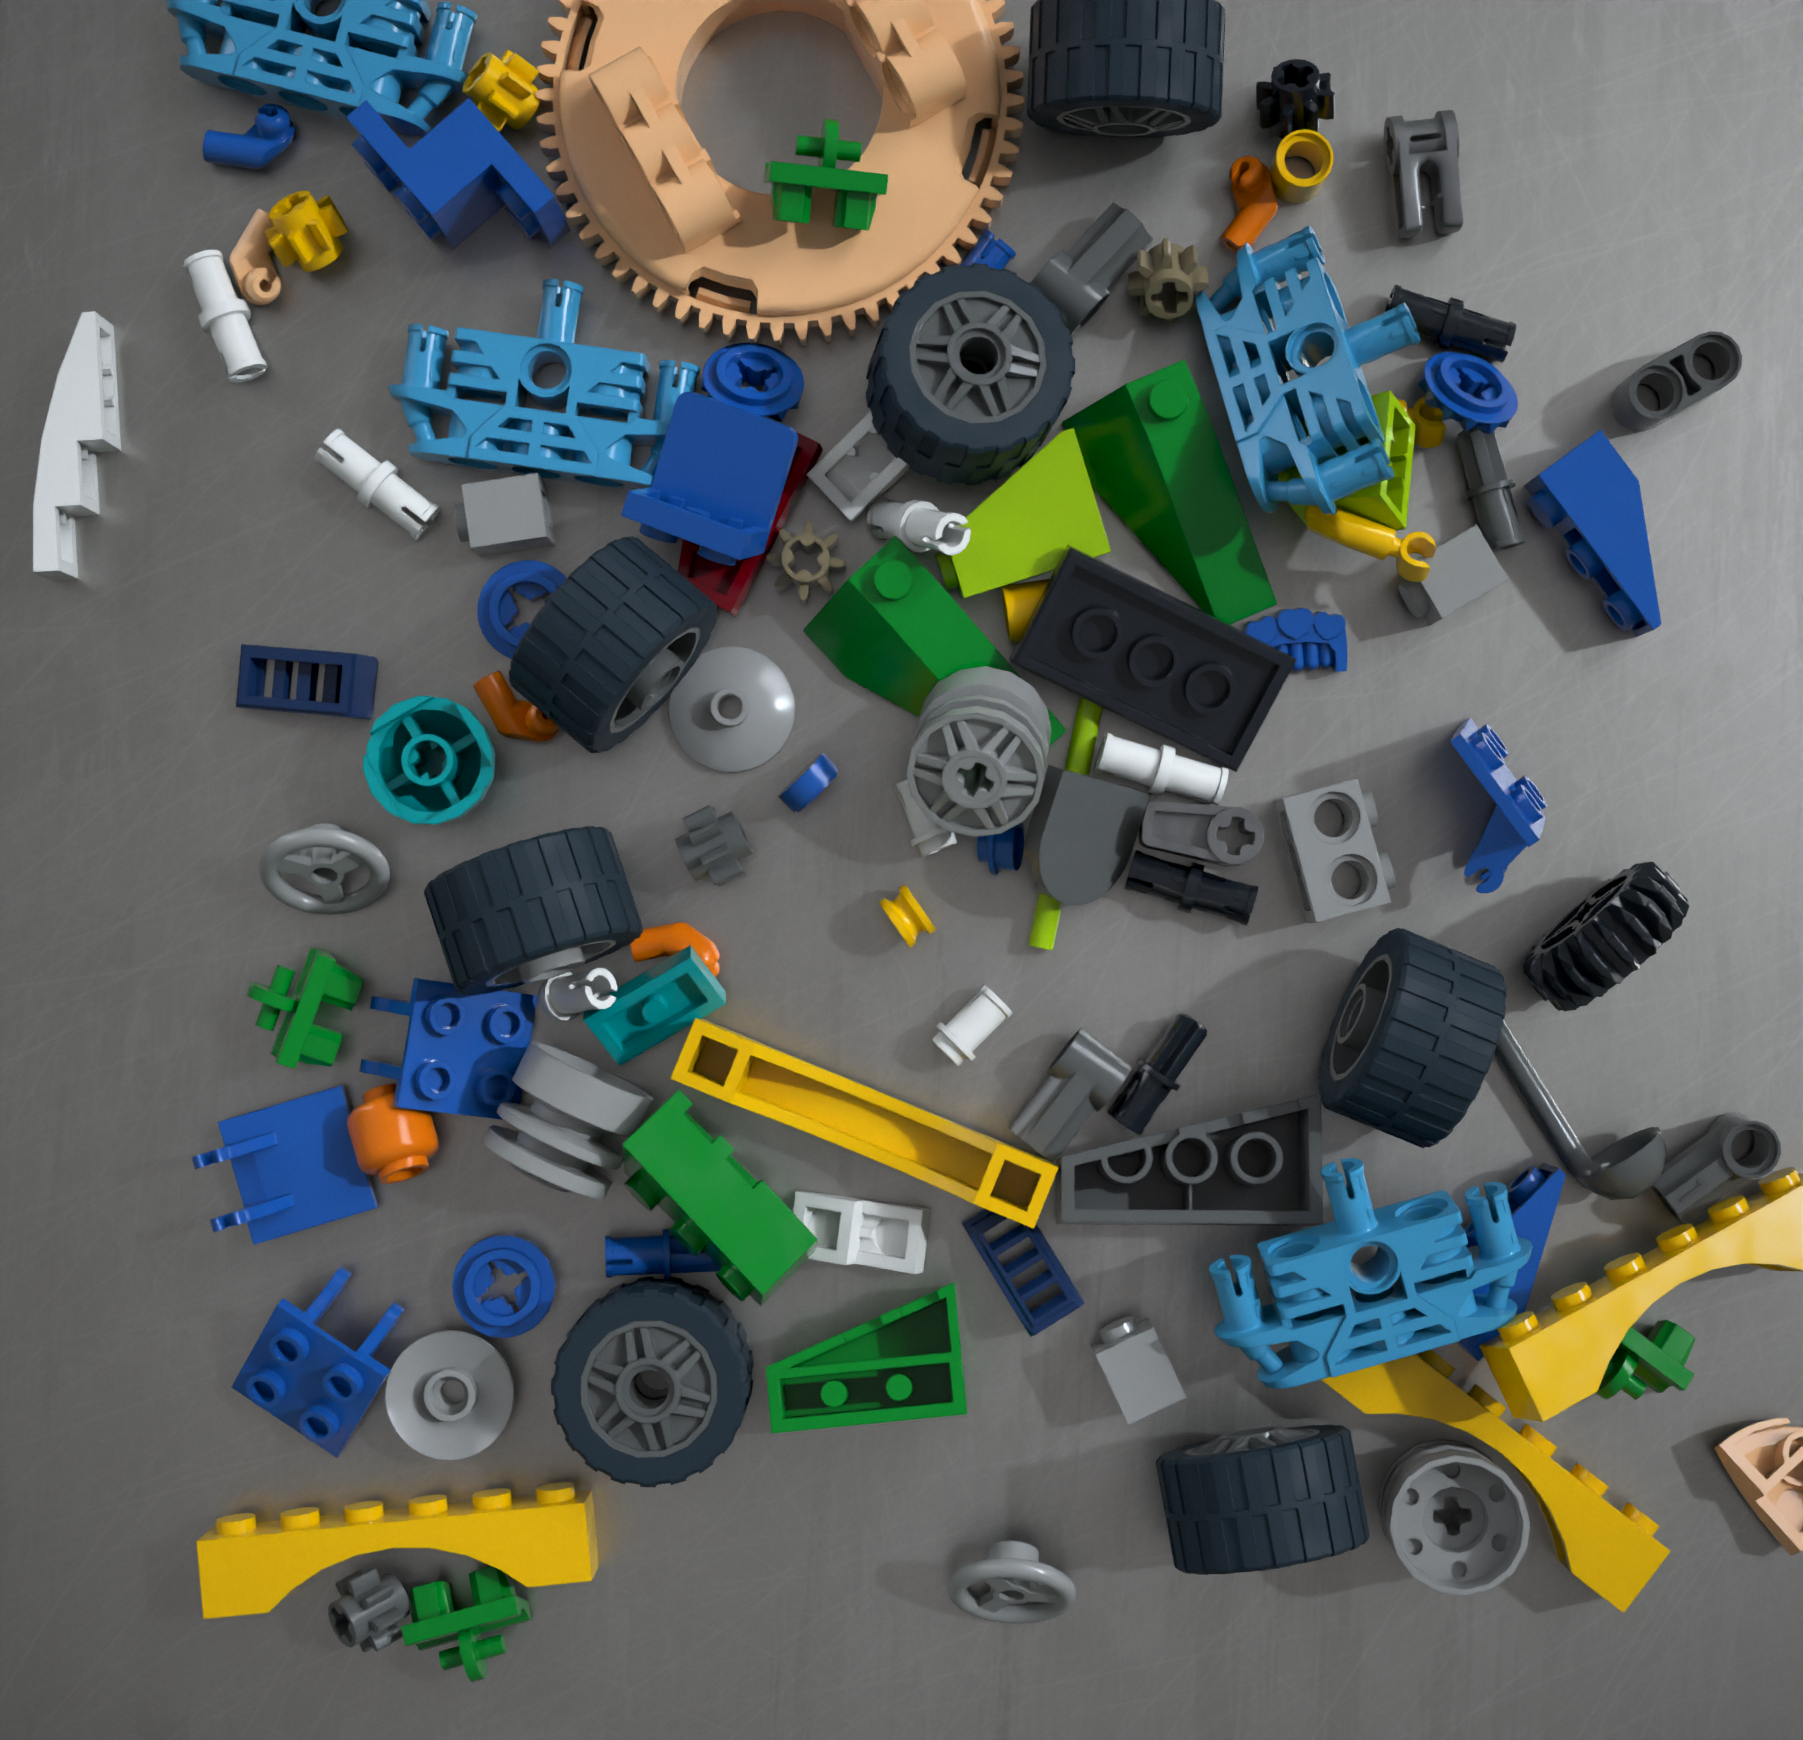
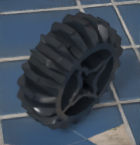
M1654 862L1634 864L1629 869H1623L1614 878L1608 879L1595 891H1591L1585 899L1575 905L1548 932L1543 934L1542 940L1532 947L1531 953L1526 957L1523 973L1532 981L1533 989L1544 1001L1549 1000L1558 1011H1572L1580 1006H1587L1594 998L1602 997L1613 986L1621 984L1624 978L1633 971L1638 970L1642 963L1656 954V950L1663 943L1671 939L1672 932L1682 925L1683 918L1687 915L1689 909L1688 900L1681 893L1679 884L1667 871L1663 872Z

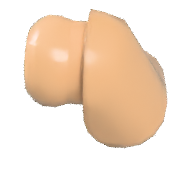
M257 209L229 258L240 293L250 303L255 305H266L277 298L281 290V281L269 254L272 248L268 243L269 239L264 233L265 230L275 225L269 218V214L261 209Z

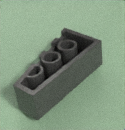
M1321 1093L1061 1156L1056 1160V1164L1059 1167L1056 1173V1224L1321 1225L1323 1224Z

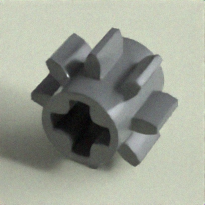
M708 805L683 818L689 832L675 838V842L688 871L695 881L710 875L714 885L720 887L746 874L740 860L754 854V851L742 824L733 810L719 817L715 808Z
M373 1567L367 1571L361 1569L336 1582L335 1585L342 1597L329 1604L328 1615L335 1634L345 1646L353 1647L360 1644L364 1653L371 1649L377 1652L403 1637L397 1622L409 1616L410 1603L404 1587L394 1575L386 1573L379 1577L376 1568Z

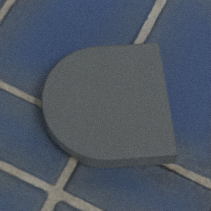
M1048 765L1039 803L1035 806L1029 823L1024 848L1025 859L1031 861L1035 877L1034 885L1038 891L1067 905H1083L1093 902L1110 890L1122 875L1130 859L1151 794L1133 787Z

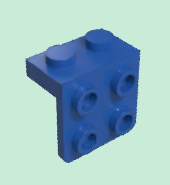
M684 392L676 400L651 487L628 491L621 516L641 523L639 532L649 538L666 543H676L679 537L700 545L698 550L700 556L720 564L735 565L737 559L742 560L764 554L798 444V434L792 427L696 392Z

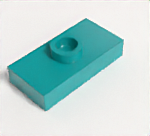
M690 945L617 988V991L604 995L616 997L615 1002L606 1009L584 1011L583 1021L617 1064L621 1066L693 1024L695 1018L701 1019L726 1005V991Z

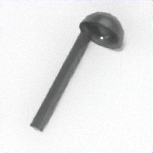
M1503 1020L1501 1036L1494 1053L1565 1167L1582 1187L1610 1200L1634 1199L1655 1186L1663 1171L1667 1153L1659 1127H1650L1637 1131L1611 1144L1590 1158Z

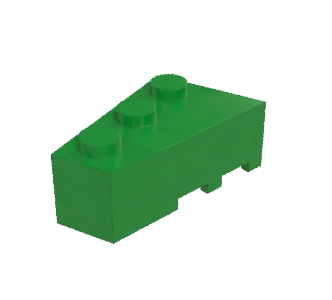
M679 1089L622 1144L624 1172L629 1177L624 1186L647 1210L652 1211L658 1205L675 1222L669 1229L674 1237L690 1253L697 1256L704 1250L721 1267L715 1274L719 1281L737 1299L743 1302L750 1295L762 1306L815 1252L818 1239L764 1180L757 1182L730 1155L735 1149L721 1134L713 1139L686 1113L693 1103Z
M953 1282L917 1300L767 1366L766 1377L771 1434L967 1414L955 1283Z

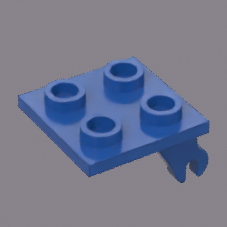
M1470 717L1459 725L1450 742L1497 805L1478 846L1474 848L1470 855L1464 875L1469 877L1481 868H1487L1481 874L1480 878L1483 882L1477 885L1476 891L1478 893H1490L1498 889L1502 884L1508 865L1526 846L1530 847L1540 840L1546 820L1542 809L1547 807V803L1540 791L1526 775L1517 780L1506 766L1504 758L1509 755V752L1496 732L1488 724L1479 729Z
M414 978L410 1001L372 996L370 1009L410 1017L402 1065L386 1061L377 1062L361 1059L359 1072L397 1080L393 1106L398 1108L504 1120L497 1113L500 1103L511 1102L520 1104L522 1089L512 1079L530 1043L537 996L503 990L486 994L463 995L456 992L453 983Z
M343 1085L218 1122L225 1147L191 1157L195 1169L230 1159L244 1208L210 1219L213 1232L247 1222L253 1245L378 1208L370 1176L363 1173L359 1168L348 1131L347 1118L351 1111Z
M342 1266L336 1271L326 1287L305 1312L284 1298L277 1304L231 1387L336 1458L345 1448L391 1371L372 1357L396 1326L398 1318L405 1311V1308L394 1302L356 1352L317 1327V1324L344 1290V1284L352 1276V1273Z

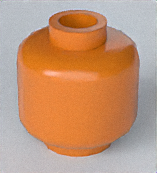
M396 1084L381 1085L366 1091L362 1095L364 1103L356 1107L347 1118V1127L359 1168L367 1175L378 1176L380 1183L383 1184L406 1181L425 1173L430 1168L428 1161L439 1150V1141L430 1111L393 1106Z

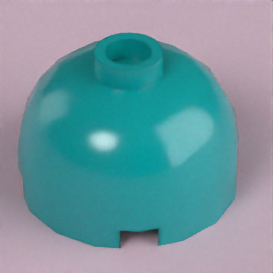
M415 696L392 705L374 722L369 733L371 737L367 743L366 755H363V772L370 792L387 812L413 824L443 825L465 817L484 800L494 780L496 752L488 729L470 709L447 698Z

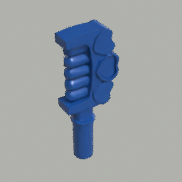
M1297 607L1294 609H1281L1274 614V617L1262 616L1257 621H1247L1243 625L1244 632L1296 658L1297 660L1291 669L1292 671H1301L1304 666L1307 670L1312 671L1317 669L1318 665L1322 669L1332 667V671L1335 672L1347 671L1346 622L1342 615H1328L1326 612L1320 611L1312 613L1309 609Z

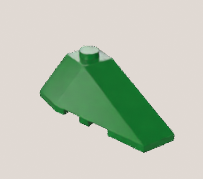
M1185 359L1121 386L1062 421L1061 425L1064 431L1071 428L1075 430L1094 492L1100 498L1103 497L1126 523V528L1139 542H1143L1167 569L1168 575L1199 610L1232 625L1277 605L1211 419Z
M896 536L847 579L803 629L805 635L845 678L863 688L869 689L898 705L899 708L918 717L920 716L923 701L935 685L958 670L987 666L1012 672L1021 678L942 585ZM1048 709L1052 730L1050 747L1067 730Z

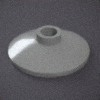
M719 647L702 653L693 667L690 668L670 694L669 721L677 742L696 762L720 772H744L765 764L782 749L789 738L794 724V696L786 676L768 657L744 647ZM727 696H735L742 702V711L734 719H725L719 714V703Z
M456 1330L434 1332L423 1336L409 1345L393 1364L385 1389L387 1414L398 1436L418 1453L439 1460H460L474 1456L488 1448L507 1426L513 1411L515 1398L512 1374L506 1361L496 1348L474 1334ZM449 1380L460 1382L465 1389L464 1399L459 1402L448 1400L443 1393L445 1382Z

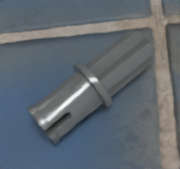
M1475 426L1467 432L1462 430L1457 434V443L1470 488L1465 493L1466 500H1473L1482 535L1493 553L1524 544L1526 542L1525 537L1521 533L1510 490L1516 486L1514 479L1507 478L1495 430L1491 434L1482 433Z

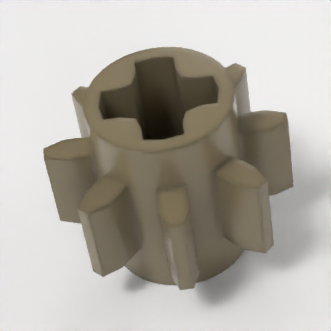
M1163 238L1161 244L1154 246L1148 252L1139 249L1137 251L1138 271L1128 274L1129 295L1140 296L1141 315L1146 316L1152 313L1159 318L1167 319L1168 323H1173L1175 318L1182 316L1188 310L1197 312L1195 295L1198 291L1209 288L1207 267L1197 266L1196 247L1191 245L1184 249L1178 244L1170 243L1168 238Z
M808 520L804 526V534L792 537L788 531L781 529L779 534L782 543L785 545L782 554L771 553L767 554L766 557L768 564L783 567L785 573L777 578L775 582L776 589L781 591L790 584H793L799 588L801 602L805 604L809 599L810 590L821 587L825 593L832 595L834 589L831 581L828 579L831 571L840 572L846 570L847 566L845 560L830 558L829 551L839 541L837 534H830L821 540L814 535L812 521ZM802 550L807 555H811L816 551L820 552L817 558L820 571L814 575H811L805 569L797 574L792 572L797 566L794 558L795 552Z

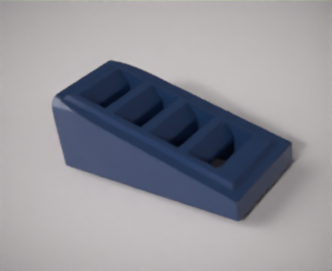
M241 644L236 707L370 720L374 712L377 658L356 653ZM267 660H275L272 698L264 697ZM293 662L299 663L296 700L290 699ZM319 665H325L322 702L316 701Z
M984 1208L961 1223L1030 1337L1051 1326L1085 1303L1037 1224L1034 1229L1021 1224L989 1244L983 1233L1007 1218ZM1030 1237L1034 1247L1007 1264L1002 1265L997 1256L1025 1238ZM1043 1259L1049 1269L1017 1288L1012 1278ZM1057 1282L1062 1292L1031 1311L1025 1301Z

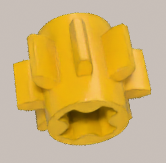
M508 49L504 52L501 59L491 52H487L478 59L469 71V76L464 81L462 91L473 99L472 102L498 132L501 131L505 123L512 129L519 130L531 119L541 100L535 97V91L540 89L532 84L539 70L517 53H512Z
M298 191L280 200L270 210L269 218L275 226L268 228L264 233L269 239V245L284 267L291 265L297 260L303 271L312 272L329 265L342 253L344 246L338 237L347 233L349 229L329 195L316 202L310 191Z

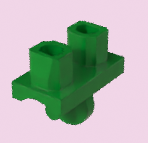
M825 118L820 137L797 135L795 142V155L818 157V166L770 161V163H765L763 183L771 184L772 217L775 221L809 224L813 188L836 191L832 227L866 231L869 230L872 222L877 196L886 195L888 174L835 168L836 160L860 162L862 143L839 140V121Z
M310 946L293 994L288 993L296 971L282 965H277L270 986L255 982L250 983L246 995L263 1003L255 1023L256 1026L273 1031L281 1010L286 1011L270 1052L271 1055L277 1057L275 1061L277 1064L292 1069L296 1068L298 1061L328 1067L333 1065L341 1043L342 1034L340 1031L313 1023L321 1001L352 1011L362 988L363 979L344 966L335 963V958L329 952Z
M1669 1320L1657 1321L1647 1338L1631 1326L1610 1359L1600 1387L1595 1393L1606 1400L1613 1397L1620 1390H1623L1633 1399L1637 1400L1645 1392L1647 1386L1656 1393H1662L1670 1386H1674L1679 1391L1686 1390L1695 1375L1684 1367L1695 1337L1678 1324Z
M493 1566L469 1573L475 1606L454 1611L448 1582H432L410 1589L412 1623L401 1626L405 1646L416 1645L418 1650L423 1651L458 1641L459 1646L439 1651L442 1669L448 1670L463 1665L471 1682L487 1678V1658L505 1654L507 1648L502 1634L482 1639L481 1634L532 1620L529 1602L516 1596L511 1577Z

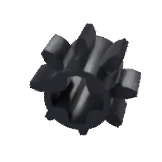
M1302 59L1284 61L1273 67L1271 82L1263 81L1256 84L1257 109L1260 110V127L1262 129L1272 127L1273 133L1282 140L1288 134L1297 130L1306 129L1318 132L1319 119L1330 120L1334 119L1335 92L1331 91V74L1329 72L1320 74L1316 65Z

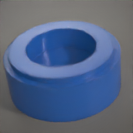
M822 752L782 790L778 798L793 813L795 811L800 812L833 781L839 773L837 771L839 768Z

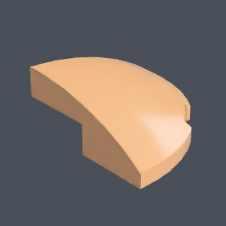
M1776 1418L1745 1427L1724 1439L1714 1448L1731 1479L1750 1507L1777 1541L1792 1556L1803 1550V1427L1785 1426L1790 1423L1788 1418Z

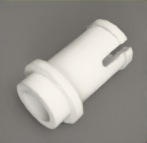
M908 779L893 786L915 837L909 841L911 847L918 846L922 857L940 852L958 843L954 832L946 830L925 816L911 796Z
M594 968L577 974L567 972L544 980L538 991V1002L544 1013L557 1021H569L576 1018L583 1011L602 1010L611 1007L616 997L612 995L599 997V995L617 991L616 980L611 972L605 968Z
M983 984L980 991L946 1025L941 1022L936 1025L939 1032L931 1040L957 1066L966 1058L972 1062L976 1058L972 1052L1007 1017L1009 1018L1013 1012L994 992Z

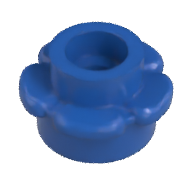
M1022 822L1001 834L978 836L979 862H988V868L992 875L997 876L999 871L1001 872L1002 870H1019L1024 851V826Z

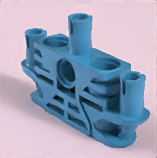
M166 0L168 12L177 18L181 40L187 48L188 55L181 56L178 59L180 70L190 77L214 86L348 120L347 116L367 100L393 131L412 136L426 135L431 129L427 122L424 121L426 116L433 108H439L451 93L462 92L464 81L469 76L462 71L473 26L476 24L478 16L472 10L458 4L456 13L451 12L453 6L451 2H439L436 8L437 15L426 57L423 59L419 58L420 54L414 44L423 45L426 35L420 23H429L431 10L426 0H341L339 8L333 14L325 17L315 15V10L322 0H222L221 8L218 6L219 0ZM306 26L314 36L305 34ZM206 33L223 39L219 54H207L205 46ZM402 88L419 89V95L408 108L398 104Z
M1310 225L1289 235V237L1260 248L1256 252L1246 242L1237 251V266L1223 279V285L1210 298L1204 290L1199 291L1195 295L1205 339L1243 466L1255 498L1261 508L1267 513L1277 511L1278 501H1289L1292 505H1315L1324 514L1335 515L1336 506L1334 501L1394 478L1393 469L1391 466H1387L1391 463L1382 444L1385 443V438L1361 366L1396 350L1421 342L1419 333L1415 331L1417 329L1416 324L1405 302L1377 317L1349 328L1335 284L1323 267V264L1326 262L1324 255L1321 253L1323 252ZM1308 271L1310 276L1302 278L1300 273ZM1287 280L1288 286L1281 288L1279 283ZM1242 296L1237 308L1221 315L1222 311L1235 298ZM1271 318H1274V321H1275V324H1276V328H1277L1276 330L1274 329L1273 322H1272V319H1271ZM1331 356L1327 362L1316 366L1322 359ZM1294 370L1298 378L1291 380L1288 371ZM1304 421L1306 422L1310 436H1307L1305 426L1303 423ZM1367 436L1370 443L1362 446L1360 438ZM1345 446L1348 453L1340 456L1338 448ZM1297 466L1302 478H1293L1290 481H1278L1279 473Z
M546 279L543 281L542 286L544 291L537 338L456 327L454 340L460 346L461 351H452L451 363L458 373H449L446 391L439 390L446 340H448L449 332L428 325V331H423L422 324H409L401 384L388 385L391 398L401 402L408 426L414 431L417 442L408 445L410 455L437 463L517 475L538 473L541 478L636 490L651 487L676 400L684 392H696L700 367L682 361L679 384L676 388L679 370L678 367H675L676 361H660V374L653 420L643 419L644 409L640 400H646L648 390L643 378H649L651 370L647 356L637 352L574 344L580 301L584 287L564 280L562 288L558 286V279ZM549 362H558L566 366L564 380L558 386L552 389H543L535 385L536 373L542 365ZM527 393L539 406L550 410L566 407V413L525 408ZM464 398L505 403V405L464 400ZM431 413L450 417L447 438L436 439L431 425L433 420ZM584 415L604 417V418H611V419H618V420H625V421H627V423H625V422H618V421H611V420H604V419H597V418H590V417H584ZM633 445H653L651 455L641 470L630 466Z
M1356 1158L1340 1159L1347 1182L1346 1186L1343 1174L1341 1172L1338 1173L1335 1162L1325 1165L1321 1169V1176L1325 1181L1335 1221L1257 1244L1259 1256L1264 1264L1263 1270L1269 1284L1268 1289L1272 1304L1261 1306L1251 1269L1252 1262L1250 1257L1246 1255L1230 1256L1236 1278L1235 1282H1232L1230 1271L1227 1270L1223 1258L1218 1259L1209 1266L1210 1276L1214 1280L1224 1320L1219 1322L1214 1328V1333L1226 1345L1238 1347L1250 1360H1255L1260 1365L1257 1371V1378L1266 1387L1286 1389L1328 1377L1333 1378L1459 1342L1461 1339L1507 1325L1514 1319L1517 1312V1304L1508 1299L1510 1287L1515 1285L1518 1270L1528 1262L1533 1246L1532 1242L1528 1239L1520 1238L1516 1235L1507 1199L1506 1185L1500 1182L1483 1183L1486 1197H1481L1477 1185L1469 1188L1464 1193L1478 1245L1467 1248L1465 1246L1468 1244L1466 1232L1460 1224L1463 1221L1460 1209L1447 1191L1433 1192L1373 1210L1363 1172V1161ZM1370 1245L1378 1246L1375 1255L1369 1261L1359 1264L1351 1263L1352 1257L1358 1249ZM1490 1283L1488 1294H1473L1474 1289ZM1289 1343V1346L1277 1353L1269 1347L1272 1344Z

